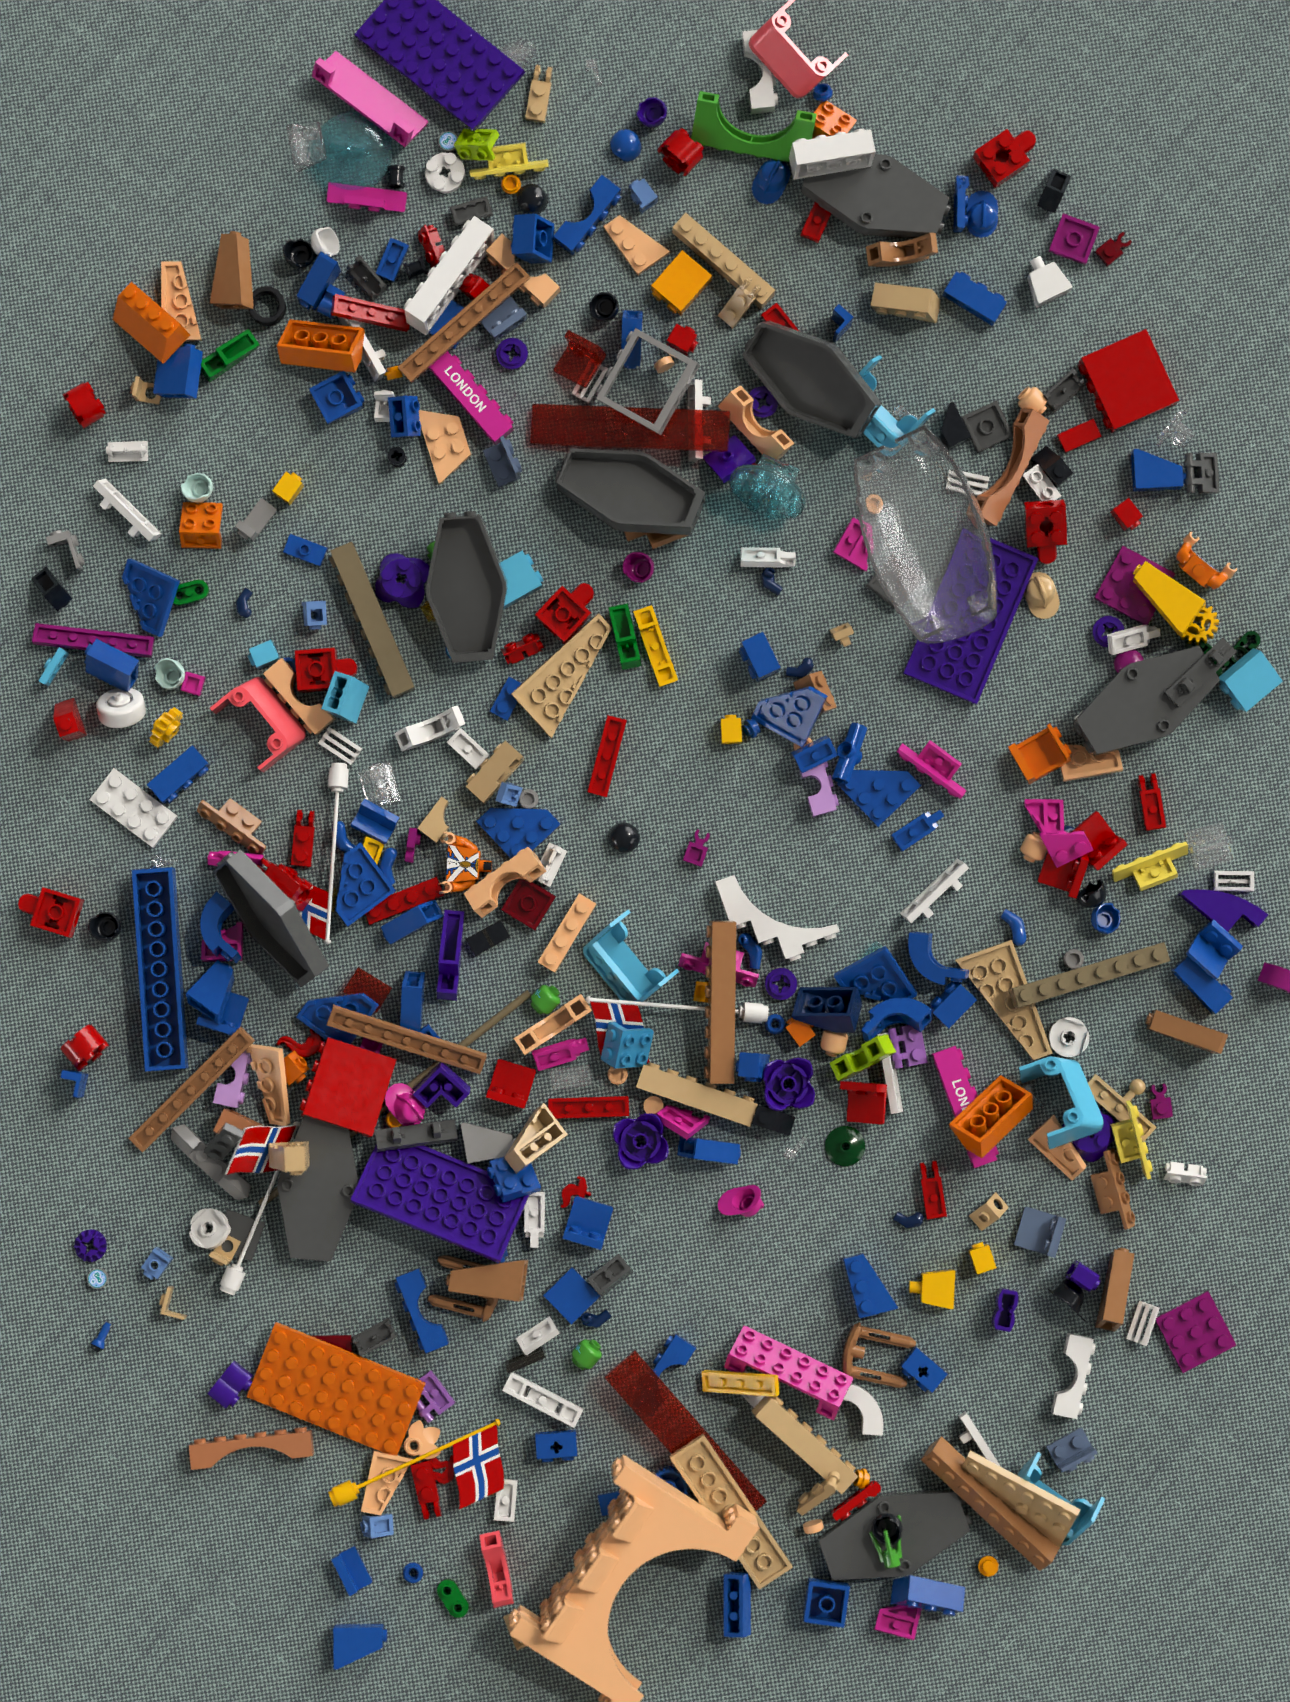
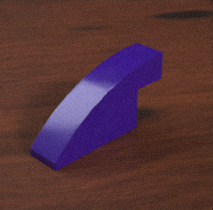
M1205 889L1184 890L1178 894L1210 922L1214 919L1227 932L1240 917H1243L1253 927H1259L1269 915L1245 899L1220 891Z
M444 910L438 961L437 999L457 1001L465 911Z

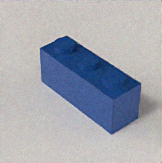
M956 271L942 296L993 326L1007 303L1004 300L1005 298L999 293H991L984 284L973 282L966 273H958Z
M192 745L147 785L162 803L166 804L168 802L170 804L178 798L177 793L182 789L185 791L193 785L192 780L197 776L202 777L209 771L208 767L210 764L196 747Z
M1189 956L1183 958L1171 970L1211 1014L1219 1012L1233 998L1230 995L1231 990L1225 984L1221 985L1217 980H1214L1192 961Z
M729 1572L724 1574V1637L744 1638L751 1635V1577L747 1572Z

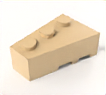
M875 283L870 306L880 315L892 314L898 317L937 323L941 300L932 289Z
M506 740L495 748L494 754L490 759L487 758L480 765L481 769L477 774L473 773L466 781L468 783L466 788L484 804L500 788L501 782H505L524 761V757Z
M543 1103L534 1110L504 1158L517 1174L559 1143L568 1134Z
M309 1141L268 1143L269 1168L290 1172V1175H302L310 1166Z

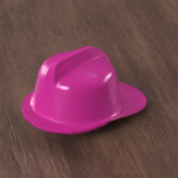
M397 1083L389 1087L385 1095V1103L398 1122L403 1126L420 1124L424 1119L425 1106L413 1096V1089L403 1083Z
M756 1185L730 1189L718 1201V1210L726 1216L740 1214L744 1217H752L760 1209L764 1208L761 1190Z

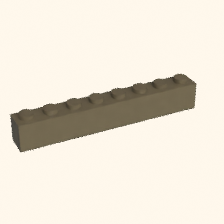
M351 541L330 550L332 556L329 557L333 568H338L340 574L336 576L340 585H345L347 593H344L348 604L353 603L355 611L352 612L356 622H361L363 629L360 632L364 641L368 640L371 647L368 648L371 658H376L379 664L375 667L379 676H384L386 684L383 686L387 695H392L395 699L416 690L353 542Z
M1165 942L1017 986L1008 989L1013 1007L1019 1008L1170 962Z

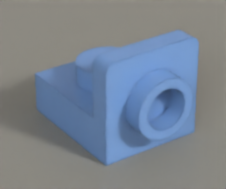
M501 782L495 801L516 807L523 788L509 782Z
M392 1514L362 1516L361 1531L363 1535L369 1538L394 1535Z

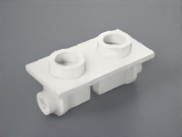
M148 441L108 442V447H106L108 462L148 461Z
M1039 464L1022 475L1041 501L1057 500L1061 497V494Z
M549 843L541 859L546 872L535 880L551 887L567 851Z
M1170 1161V1163L1165 1165L1167 1173L1163 1180H1168L1174 1184L1183 1182L1189 1183L1191 1186L1204 1185L1207 1180V1169L1201 1165L1188 1164L1187 1171H1185L1184 1163Z

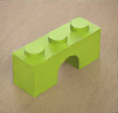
M888 1034L876 1036L862 1044V1048L844 1054L830 1062L829 1064L837 1080L849 1079L896 1053Z

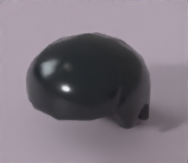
M526 184L519 189L516 195V203L524 213L538 215L546 209L548 195L540 186Z
M302 238L295 241L290 239L283 246L284 258L287 264L293 268L301 269L308 267L314 260V250L311 244Z
M601 292L595 295L589 303L590 315L599 322L613 320L619 312L617 298L609 292Z
M617 823L609 831V844L618 852H632L638 847L640 841L639 831L629 823Z
M1097 880V885L1089 882L1086 888L1078 892L1077 902L1086 908H1094L1102 904L1107 895L1104 882Z
M99 912L98 915L89 920L88 930L90 935L96 940L109 942L119 935L121 923L119 918L111 912Z
M884 1513L876 1516L871 1530L874 1537L881 1544H886L883 1531L887 1530L890 1544L895 1545L901 1539L903 1527L897 1516Z

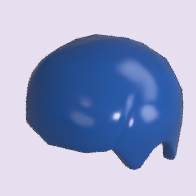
M629 129L619 130L612 136L610 141V148L613 154L625 162L635 160L640 155L642 149L640 139L635 132Z
M1113 903L1100 904L1091 913L1092 926L1102 934L1114 932L1118 929L1121 921L1120 911L1113 906Z

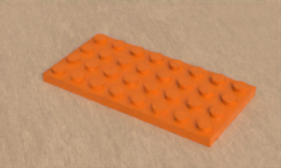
M276 1322L247 1397L383 1453L397 1456L426 1382Z

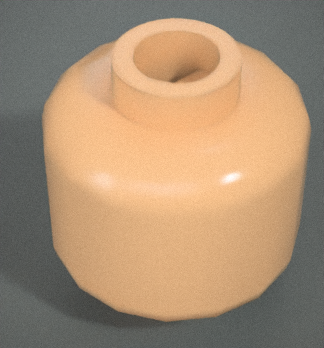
M1027 387L1018 396V406L1020 408L1034 409L1039 414H1042L1047 409L1045 406L1047 399L1038 388Z
M1038 832L1027 834L1020 847V851L1024 854L1023 858L1032 863L1035 860H1043L1048 851Z
M824 1030L820 1047L826 1051V1055L837 1057V1054H842L846 1050L848 1034Z

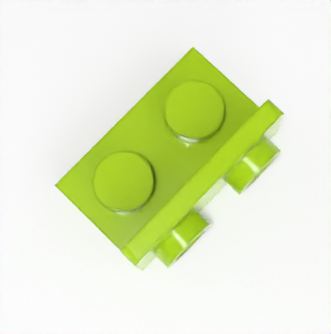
M463 129L454 143V147L461 160L493 161L495 155L492 147L498 139L499 133L497 129H476L474 132L471 129Z

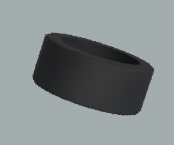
M263 286L253 291L254 306L253 309L248 310L254 321L262 326H272L279 323L286 314V303L283 295L277 289L269 286ZM263 295H271L278 301V311L272 317H262L256 312V302Z

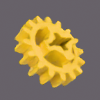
M1205 603L1200 611L1201 613L1194 619L1197 623H1200V627L1193 621L1181 637L1182 640L1188 638V644H1191L1194 640L1196 645H1199L1200 640L1207 643V637L1210 639L1214 638L1212 632L1217 633L1218 627L1216 626L1219 625V620L1215 619L1217 618V612L1211 613L1213 610L1212 606L1205 608ZM1211 623L1209 629L1205 631V626Z
M175 707L171 708L168 713L163 712L153 724L149 742L157 748L162 746L164 742L169 743L179 731L183 713Z

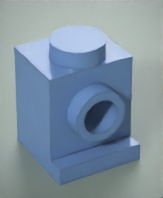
M644 178L640 181L635 180L629 185L632 193L630 197L636 205L640 204L639 211L641 213L658 202L657 195Z
M326 601L302 602L304 626H309V630L321 629V625H327ZM313 611L316 613L314 619L311 618V612Z
M155 1247L141 1267L144 1269L143 1274L152 1280L154 1277L159 1279L174 1258L159 1247ZM153 1261L158 1263L157 1269L152 1267Z

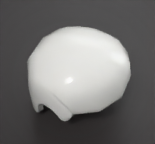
M319 228L311 235V246L317 255L320 252L329 257L338 254L340 248L339 240L332 228Z

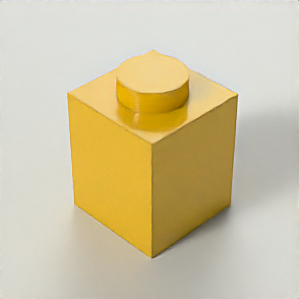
M285 472L272 491L280 499L291 505L304 487L301 482L302 478L294 472L291 475Z
M724 715L725 719L720 720L721 743L741 744V718H736V715Z
M979 1242L971 1245L972 1249H969L968 1252L976 1274L997 1268L988 1244Z

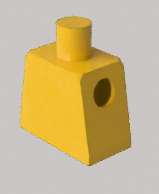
M954 1269L921 1273V1282L909 1281V1293L920 1294L921 1303L954 1309Z

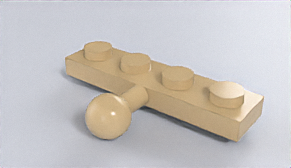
M1094 1074L1088 1081L1095 1101L1119 1122L1130 1119L1126 1101H1131L1135 1095L1142 1094L1146 1088L1145 1083L1141 1079H1134L1129 1085L1130 1090L1122 1097L1097 1074ZM1139 1112L1137 1122L1143 1128L1144 1135L1141 1136V1139L1144 1142L1156 1129V1126Z

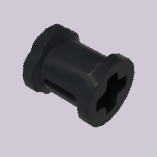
M389 165L388 171L390 174L387 187L392 189L404 188L403 172L405 171V166Z
M422 257L418 261L403 264L409 280L423 273L425 275L428 274Z
M393 447L389 450L388 459L390 464L395 468L403 467L407 461L404 450L400 447ZM395 454H399V456H401L399 458L400 461H396L394 459Z

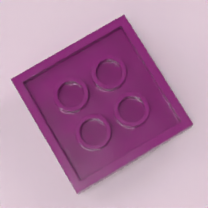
M1122 546L1094 599L1142 625H1148L1156 608L1133 582L1134 570L1139 564L1143 565L1146 561L1172 579L1175 573Z
M1205 1291L1156 1317L1155 1322L1182 1373L1236 1346L1209 1291Z

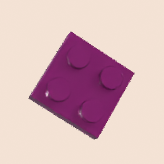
M1063 213L1048 252L1086 265L1100 227Z

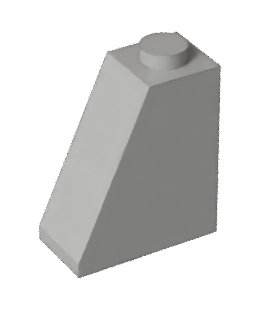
M466 1122L461 1123L467 1163L504 1157L516 1140L509 1133Z

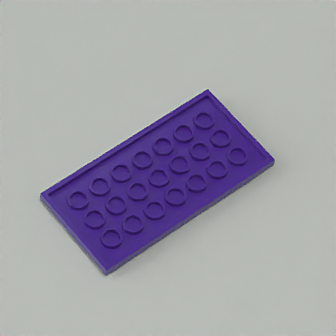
M384 0L355 33L357 39L473 132L525 74L524 69L437 0Z
M965 527L903 674L977 705L1039 558Z
M375 1145L350 1202L500 1263L530 1194L502 1202L501 1197L495 1193L494 1180L490 1179L487 1171L426 1146L378 1152L377 1145Z

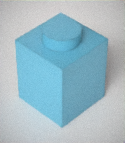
M272 640L249 649L251 653L248 655L252 666L256 665L258 669L276 663L280 659Z

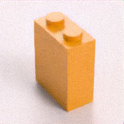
M682 250L651 285V291H653L651 294L658 301L663 300L667 303V308L672 313L682 315L712 281V275Z

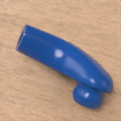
M337 821L336 846L346 853L355 845L347 838L345 824L342 821Z
M387 848L383 852L379 868L392 885L396 883L392 866L397 857V851L394 848Z
M1005 909L1001 918L1011 927L1014 945L1021 946L1027 939L1024 922L1019 916Z
M741 934L738 937V942L749 954L750 968L760 969L761 947L750 934Z

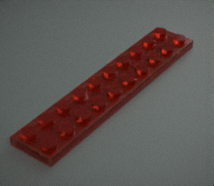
M533 404L530 443L533 445L728 452L731 412L676 409L662 435H659L608 406ZM625 407L653 424L662 411V408Z
M636 1350L632 1351L604 1376L671 1454L704 1434L755 1511L767 1502L764 1496Z

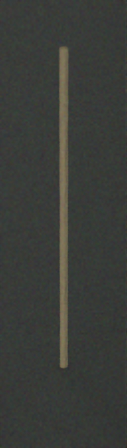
M529 991L523 992L458 1045L468 1047L529 999L531 997ZM440 1061L434 1062L406 1085L414 1089ZM385 1102L382 1104L379 1116L388 1110ZM350 1130L351 1138L358 1132ZM277 1187L271 1191L266 1205L279 1195ZM264 1197L258 1201L260 1205L262 1204Z

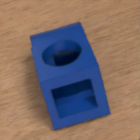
M329 284L326 294L317 309L318 312L330 319L334 317L331 315L333 296L335 294L346 296L344 291Z

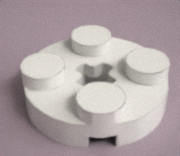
M439 153L427 162L425 176L432 189L447 194L459 189L465 177V169L463 163L455 154ZM444 168L451 171L448 173L449 177L447 178L444 175L440 176Z
M1073 1017L1057 1020L1049 1030V1045L1060 1056L1074 1057L1087 1048L1089 1033L1083 1022ZM1068 1031L1072 1032L1071 1036L1074 1037V1040H1070L1069 1043H1066V1039L1063 1038L1064 1034H1068Z
M211 1208L201 1209L191 1219V1231H189V1234L194 1244L211 1250L224 1243L227 1235L230 1234L231 1227L227 1217L221 1211ZM207 1224L213 1226L211 1233H206Z

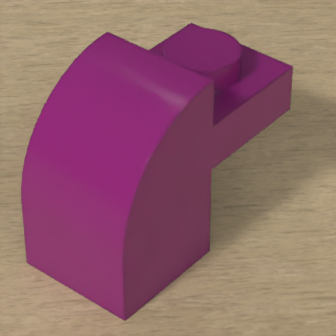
M1264 962L1257 981L1290 994V970Z

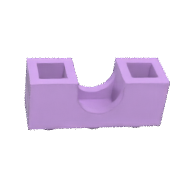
M827 761L804 773L800 772L802 779L813 777L820 784V791L816 795L807 798L812 817L834 812L837 810L836 806H839L837 795H833L831 787L834 786L832 777L826 773Z
M246 1050L230 1065L235 1070L234 1081L230 1084L217 1083L213 1103L239 1108L240 1104L243 1105L245 1099L243 1088L244 1084H248L250 1073H247L248 1065H251L250 1062H252L251 1055Z

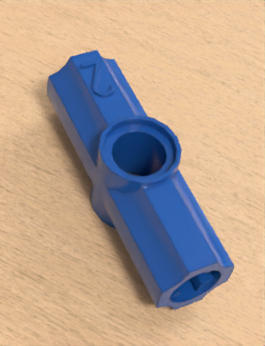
M852 722L845 741L838 746L837 755L839 758L832 776L834 781L848 784L854 766L861 761L862 752L860 749L868 729L864 725Z

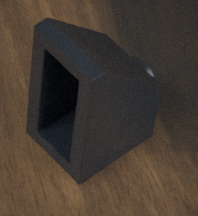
M1053 168L1037 206L1041 207L1044 211L1055 213L1071 176Z
M951 402L947 408L939 432L940 436L938 437L941 445L946 447L948 451L969 441L971 438L954 402Z
M1047 446L1031 457L1032 462L1035 465L1039 464L1055 488L1059 487L1073 475L1072 470L1064 460Z
M47 566L31 578L56 611L67 606L73 599Z
M758 1105L751 1124L790 1136L796 1117Z

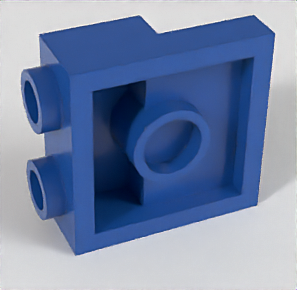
M341 371L309 388L328 425L364 408L362 405L365 402L360 391L355 392L353 386L356 384L351 374L346 375L345 371Z
M504 1157L490 1161L487 1173L489 1178L494 1180L495 1193L501 1197L502 1202L541 1191L540 1183L531 1163L516 1174Z

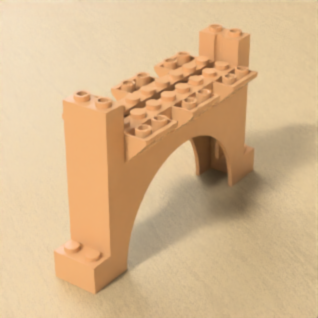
M623 1454L620 1459L616 1458L611 1466L612 1476H614L613 1483L621 1487L619 1489L620 1494L616 1500L612 1499L608 1505L609 1518L607 1521H603L593 1533L590 1532L585 1539L586 1544L583 1549L579 1548L573 1557L575 1568L573 1571L568 1572L559 1583L556 1582L551 1589L552 1594L548 1599L545 1598L539 1607L540 1617L522 1605H519L517 1610L513 1609L508 1617L509 1634L599 1691L601 1693L598 1698L599 1702H640L644 1697L638 1691L642 1682L635 1678L619 1661L608 1636V1621L611 1607L619 1589L627 1578L645 1562L675 1550H708L737 1561L759 1529L756 1516L735 1503L733 1507H729L724 1514L725 1519H722Z

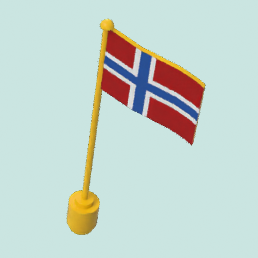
M495 1419L493 1423L359 1485H356V1482L351 1483L350 1480L341 1483L328 1492L334 1507L338 1505L343 1506L358 1499L357 1494L360 1493V1488L453 1446V1465L459 1489L460 1510L504 1489V1471L498 1448L497 1425L500 1426L501 1422L499 1419Z

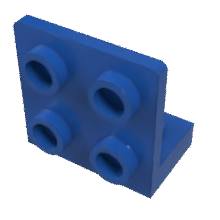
M1213 919L1198 931L1186 954L1216 980L1219 978L1227 961L1240 952L1243 945Z
M231 992L219 1025L203 1013L201 1016H198L196 1024L233 1035L241 1026L249 998Z
M575 1196L562 1239L601 1250L613 1207Z

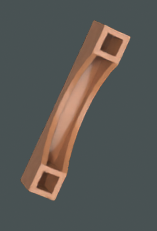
M1021 408L1013 424V448L1005 471L992 487L977 495L969 511L970 515L986 525L997 526L1002 519V514L1010 503L1011 496L1019 485L1020 479L1028 467L1042 435L1047 429L1049 420L1034 409Z
M306 1427L294 1428V1432L279 1429L275 1430L274 1434L267 1435L266 1431L255 1432L254 1436L246 1437V1434H236L232 1439H226V1436L214 1437V1441H206V1438L194 1439V1443L189 1445L191 1470L212 1468L227 1454L247 1447L275 1449L292 1459L310 1457L314 1455L312 1430H307Z

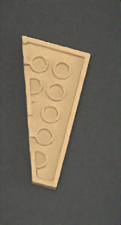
M599 613L511 693L515 700L550 738L553 737L557 726L563 719L568 706L574 699L596 655L612 629Z
M1012 940L955 960L961 969H969L968 978L1032 1060L1053 1054L1035 1003L1019 1008L1013 1007L1008 989L1027 984Z
M970 1450L962 1468L1060 1548L1080 1509Z

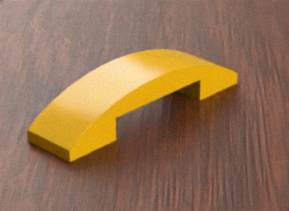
M650 605L633 611L659 687L678 681L653 606Z

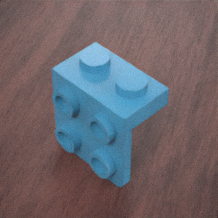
M609 1022L601 1060L614 1069L643 1067L648 1061L654 1031L650 1028L626 1029L616 1022Z

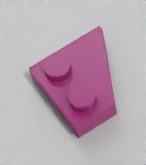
M854 517L851 518L833 553L861 570L867 571L870 527Z
M1062 799L1024 800V806L1040 832L1058 834V832L1064 831V805Z
M1062 831L1058 832V834L1039 833L1057 868L1093 851L1084 831H1074L1072 833Z
M238 922L227 930H221L223 940L232 946L242 957L243 923ZM202 940V962L227 961L221 954L216 957L205 941Z
M667 1105L656 1113L664 1126L686 1140L710 1121V1116L708 1115L700 1118L693 1116V1111L679 1109L671 1105Z
M897 1605L879 1609L874 1630L914 1641L922 1608Z

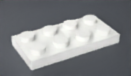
M113 768L89 799L152 848H155L178 817L115 768Z

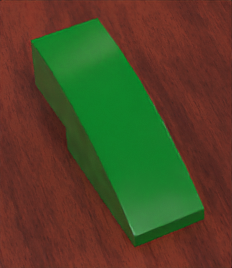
M247 329L216 348L214 353L202 359L201 372L210 383L246 358L260 344L251 331Z
M628 603L608 607L622 670L642 666Z

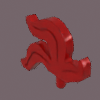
M577 1177L580 1180L579 1186L568 1184L562 1190V1208L569 1205L572 1195H579L582 1198L585 1195L591 1196V1192L586 1191L587 1184L584 1177Z
M453 1455L450 1456L449 1461H439L436 1457L430 1459L434 1469L446 1467L443 1473L434 1471L435 1480L441 1484L451 1482L454 1478Z

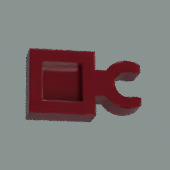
M1124 232L1118 235L1115 242L1110 238L1095 251L1107 267L1123 255L1121 248H1128L1132 242L1131 240L1127 243L1121 241V238L1125 235Z

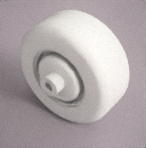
M118 688L112 689L102 694L96 702L99 721L110 728L132 726L142 720L146 713L143 695L132 688L129 692Z

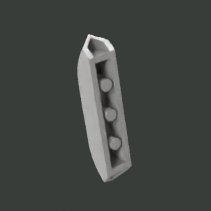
M185 1124L172 1128L171 1140L219 1186L236 1200L248 1197L251 1188L249 1182L238 1172L226 1175L225 1172L229 1164L224 1159L222 1161L214 1160L209 1155L203 1153L207 1144Z

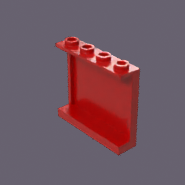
M1147 329L1081 357L1079 360L1078 369L1082 376L1085 375L1088 381L1086 383L1088 391L1094 394L1096 398L1094 401L1098 411L1102 412L1104 416L1103 423L1106 429H1110L1111 433L1168 406L1172 407L1180 401Z
M327 1037L325 1042L321 1041L318 1049V1052L321 1053L319 1061L315 1060L312 1072H315L313 1080H308L305 1090L308 1091L306 1099H302L299 1110H302L301 1116L324 1121L371 1138L397 1059Z

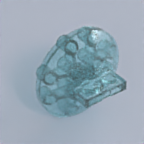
M347 112L334 116L321 127L314 141L313 156L319 173L328 183L341 189L359 190L374 186L386 175L388 166L391 165L393 150L389 135L359 112Z
M763 454L758 465H742L737 467L730 476V491L747 505L746 508L751 512H757L760 504L767 507L765 516L768 519L796 518L802 513L806 504L803 492L794 483L800 469L787 463L784 464L768 455Z

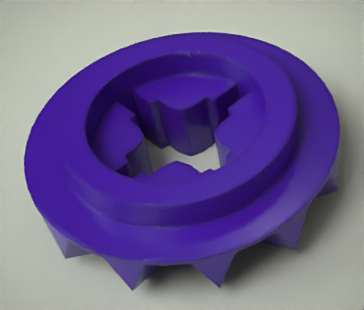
M507 338L497 347V360L501 366L508 370L518 369L525 364L528 358L527 347L524 342L517 338ZM513 346H515V353L519 356H514L510 361L509 355L504 352H511Z
M766 386L756 387L749 393L754 399L752 407L754 416L765 418L771 416L777 410L778 401ZM767 395L766 403L769 406L763 405L760 409H758L759 402L756 399L762 400L763 397Z
M1104 616L1094 624L1092 634L1094 640L1100 646L1108 647L1107 635L1101 636L1105 632V627L1108 629L1115 627L1112 633L1124 630L1122 622L1116 617Z
M777 968L767 975L765 988L771 997L777 1000H785L795 993L797 979L790 970ZM781 975H783V981L790 984V986H784L781 993H779V987L772 984V982L779 981Z
M89 1229L78 1235L75 1239L74 1248L77 1256L83 1261L94 1262L105 1254L107 1242L102 1233ZM91 1240H93V1245L96 1246L95 1248H98V1250L91 1249L87 1253V1246L83 1242L89 1243Z

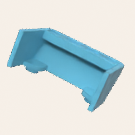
M880 355L871 359L859 372L872 391L876 389L877 380L870 371L882 359ZM881 405L863 433L883 453L891 454L912 437L936 410L934 408L929 410L919 420L912 415H906L898 422Z
M627 910L583 947V954L620 1000L644 1002L679 973V970L676 969L666 977L664 972L658 968H652L650 971L645 968L623 941L627 938L628 931L621 921L631 913Z
M1051 1056L1019 1067L1022 1084L1045 1075L1053 1077L1061 1074L1075 1107L1067 1110L1063 1115L1065 1127L1047 1133L1049 1150L1101 1131L1103 1128V1117L1082 1068L1077 1061Z
M1037 1452L1022 1467L1017 1476L1080 1509L1076 1520L1061 1544L1069 1545L1095 1522L1105 1498L1101 1497L1093 1505L1085 1499H1075L1073 1502L1065 1499L1039 1480L1042 1472L1036 1464L1041 1453Z

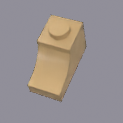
M442 796L417 828L437 844L441 840L445 841L448 835L443 832H448L450 829L444 819L445 810L449 802Z

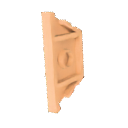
M419 410V420L438 483L442 484L452 472L459 468V465L471 456V452L459 416Z

